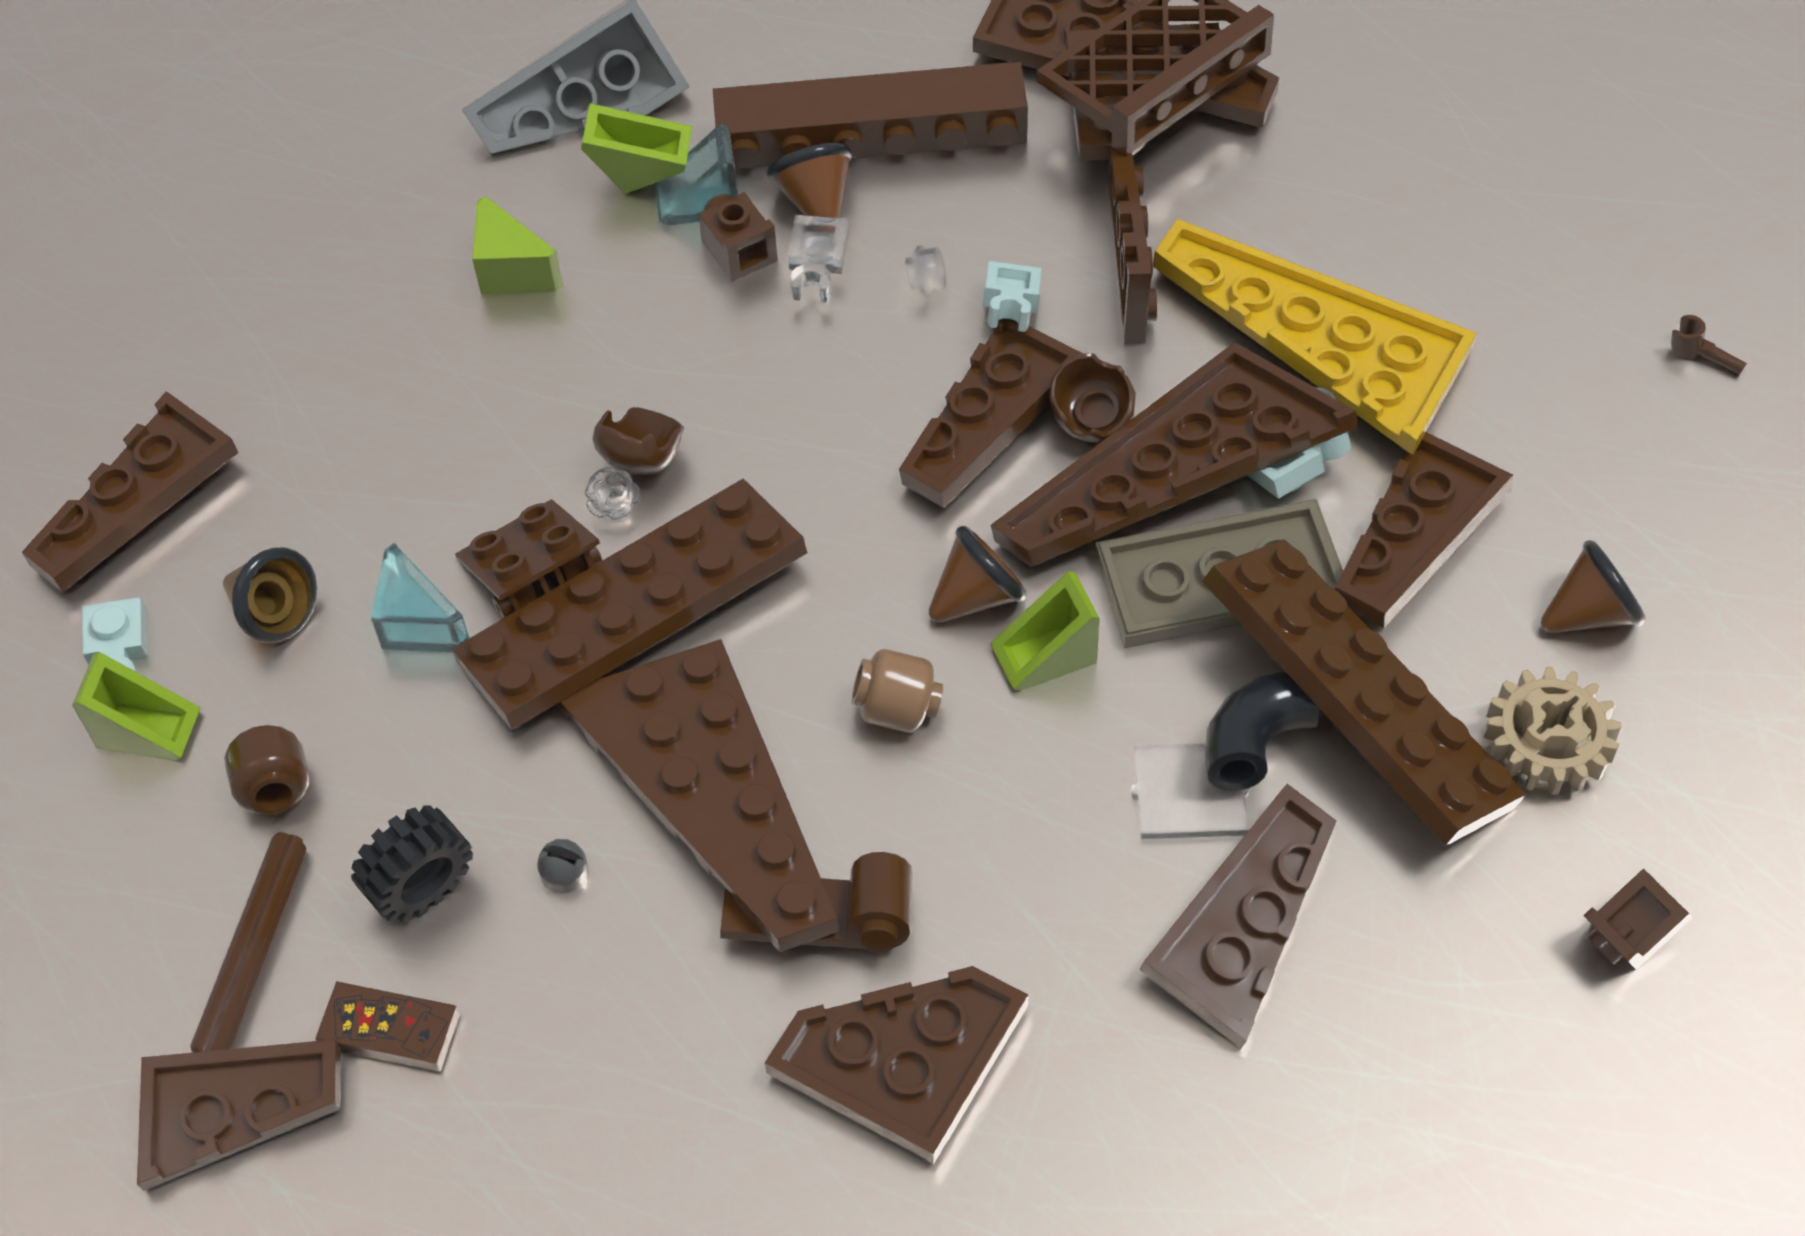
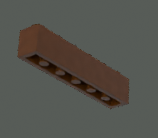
M1021 62L713 88L720 170L771 166L779 158L789 153L824 143H843L848 145L853 151L852 159L1027 143L1028 104Z

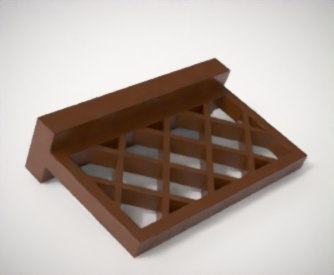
M1140 0L1037 70V83L1112 132L1111 147L1127 157L1271 55L1274 14L1260 5L1246 12L1228 0H1193L1198 3V5L1168 6V2L1171 0ZM1168 21H1198L1199 30H1169ZM1205 21H1227L1230 25L1222 30H1206ZM1139 22H1162V30H1132V27ZM1104 46H1126V55H1095V52ZM1132 46H1163V55H1132ZM1169 46H1198L1187 55H1170ZM1067 71H1090V80L1067 81L1061 75ZM1095 71H1127V80H1096ZM1133 71H1163L1151 80H1133ZM1096 96H1127L1112 106V110L1096 100Z

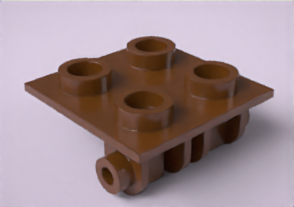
M552 499L526 508L521 512L519 518L496 531H488L478 535L471 541L469 546L455 553L456 558L495 595L492 598V602L502 618L538 598L533 585L541 596L550 591L544 575L547 574L553 585L558 587L602 561L601 554L596 545L600 544L599 539Z

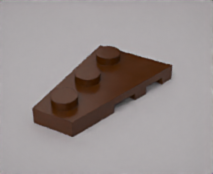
M336 1039L142 1057L137 1185L143 1191L340 1110L341 1046Z

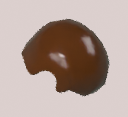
M1085 353L1064 361L1051 380L1049 400L1055 420L1067 434L1085 442L1100 443L1115 431L1121 430L1134 418L1136 392L1120 365H1112L1100 360L1093 353Z
M631 407L620 421L614 422L612 420V412L608 410L596 424L592 440L595 450L617 471L629 475H656L664 471L672 463L678 451L685 427L674 418L641 407Z

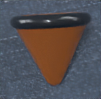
M824 143L796 150L775 161L767 170V178L782 190L820 232L831 234L835 232L838 226L847 171L853 151L848 145L843 143Z
M958 527L955 532L954 544L929 607L930 618L936 623H943L1015 601H1025L1027 598L1026 589L1002 559L969 527Z
M1585 541L1582 546V552L1541 618L1542 628L1548 633H1562L1632 624L1642 626L1646 621V616L1618 570L1595 541Z

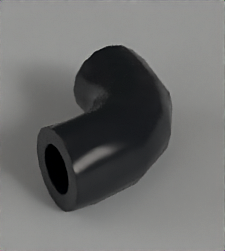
M1285 671L1260 676L1228 695L1210 721L1206 734L1205 765L1208 781L1214 787L1224 791H1240L1259 784L1268 772L1265 753L1266 745L1271 738L1281 732L1316 728L1318 726L1320 709Z

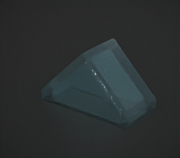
M720 123L688 152L685 172L654 183L659 222L667 226L699 222L698 213L704 210L706 203L711 198L719 194H727L731 198L738 195L728 126Z
M395 543L387 547L384 551L371 614V621L381 648L385 650L452 652L451 649L470 638L463 615Z

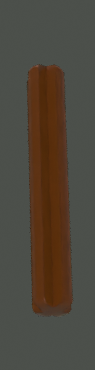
M278 832L270 841L191 1042L190 1048L192 1052L230 1049L306 853V846L303 844V839L299 836Z

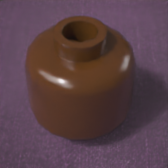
M272 725L252 727L240 733L229 744L225 753V768L231 794L240 807L252 813L273 815L288 810L305 796L310 784L309 769L302 744L293 732L283 727Z

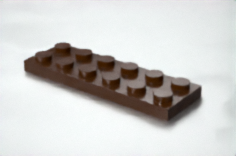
M743 478L453 647L451 650L459 667L510 729L514 730L806 555L808 552L805 540Z
M1285 539L1218 563L1210 569L1202 582L1445 845L1510 812L1526 796V793L1511 778L1509 771L1501 763L1494 760L1469 734L1465 724L1445 709L1428 691L1425 682L1408 670L1390 651L1385 640L1378 633L1371 630L1347 605L1345 598L1338 591L1331 588L1308 564L1306 557L1298 549L1292 547Z

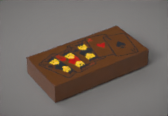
M336 981L315 1039L316 1041L336 1039L341 1046V1052L441 1072L460 1013L457 1005Z

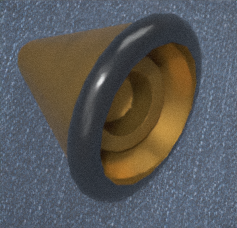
M274 547L259 552L246 564L226 575L223 580V587L232 604L233 614L238 625L245 634L263 643H279L296 635L307 624L317 601L318 587L312 565L299 552L286 547Z

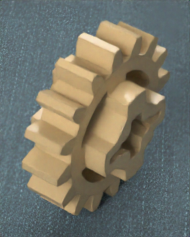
M1546 667L1542 679L1536 680L1528 669L1521 672L1517 685L1506 680L1502 683L1498 698L1492 697L1486 715L1488 720L1484 730V738L1494 741L1489 755L1494 760L1507 758L1509 762L1506 769L1511 777L1519 772L1527 775L1526 788L1529 790H1533L1539 780L1548 782L1552 795L1559 794L1562 783L1568 781L1577 792L1582 791L1588 776L1598 781L1603 777L1608 763L1613 762L1620 745L1616 740L1622 728L1621 722L1610 719L1615 707L1612 700L1598 702L1595 699L1600 687L1597 683H1592L1584 689L1576 685L1578 673L1575 671H1571L1565 680H1560L1556 678L1553 667ZM1513 720L1516 721L1515 728H1514V725H1513ZM1516 732L1522 736L1521 740L1517 736Z

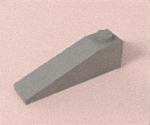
M625 0L461 110L490 154L584 130L589 103L647 115L690 86L637 1Z

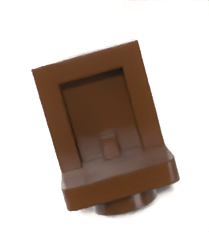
M1644 868L1602 908L1596 911L1592 907L1583 915L1595 927L1587 938L1614 965L1624 956L1636 969L1692 918L1690 913Z

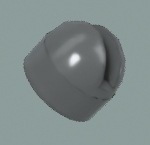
M555 839L547 843L538 857L537 868L541 881L546 888L553 892H572L578 889L587 879L589 868L585 853L578 844L569 839ZM560 856L576 860L575 866L557 857Z

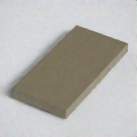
M1317 499L1096 542V559L1124 648L1242 625L1202 581L1213 565L1284 539L1292 547L1298 549L1318 575L1331 588L1335 589L1343 569Z

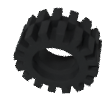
M423 805L420 812L416 807L406 810L403 820L397 815L388 820L390 827L384 832L378 828L371 835L374 839L372 845L363 844L358 851L362 858L353 861L351 869L355 873L351 874L352 881L383 919L386 918L389 922H395L397 918L401 922L408 921L413 911L418 916H421L428 912L427 905L431 902L438 905L445 899L442 894L447 889L454 891L460 884L456 877L466 875L470 868L467 862L473 860V852L470 850L472 846L439 808L433 809L431 805Z

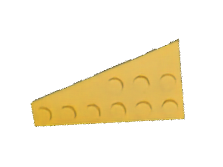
M1176 219L1154 252L1153 267L1334 399L1355 410L1359 417L1412 455L1415 453L1472 351L1477 332L1180 219Z

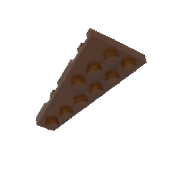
M991 0L973 36V52L1009 62H1021V65L1039 69L1066 51V31L1098 29L1140 0ZM1139 22L1133 27L1162 26V22ZM1255 65L1193 110L1263 128L1277 95L1280 77ZM1068 71L1063 76L1069 77Z
M1234 342L1132 418L1121 430L1112 433L992 523L990 526L994 541L1033 567L1358 428L1356 411Z
M721 639L597 679L556 704L557 709L567 720L572 719L585 733L587 742L598 754L603 753L621 773L622 780L676 839L680 837L693 851L696 861L709 875L714 874L733 895L734 902L779 952L839 932L838 918Z

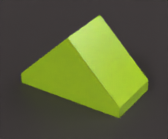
M589 103L581 150L624 194L685 172L692 126Z
M484 196L478 200L472 261L480 293L557 291L561 288L563 280L557 251L488 197Z
M1067 571L990 644L1012 688L1022 691L1096 664L1100 617L1076 573Z
M99 651L93 654L72 704L96 748L174 761L182 757L201 708Z

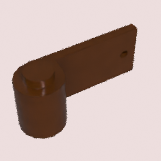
M871 852L860 856L854 861L850 880L821 878L838 918L839 932L803 945L858 948L882 953L890 951L907 941L911 927L913 871L912 866L906 859L893 853ZM725 887L720 938L770 942L734 902L733 895Z

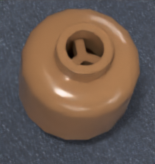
M881 649L874 654L871 660L862 659L854 682L852 704L860 706V715L869 724L912 733L920 727L925 716L930 718L936 717L942 699L943 684L934 682V669L930 661L889 649Z

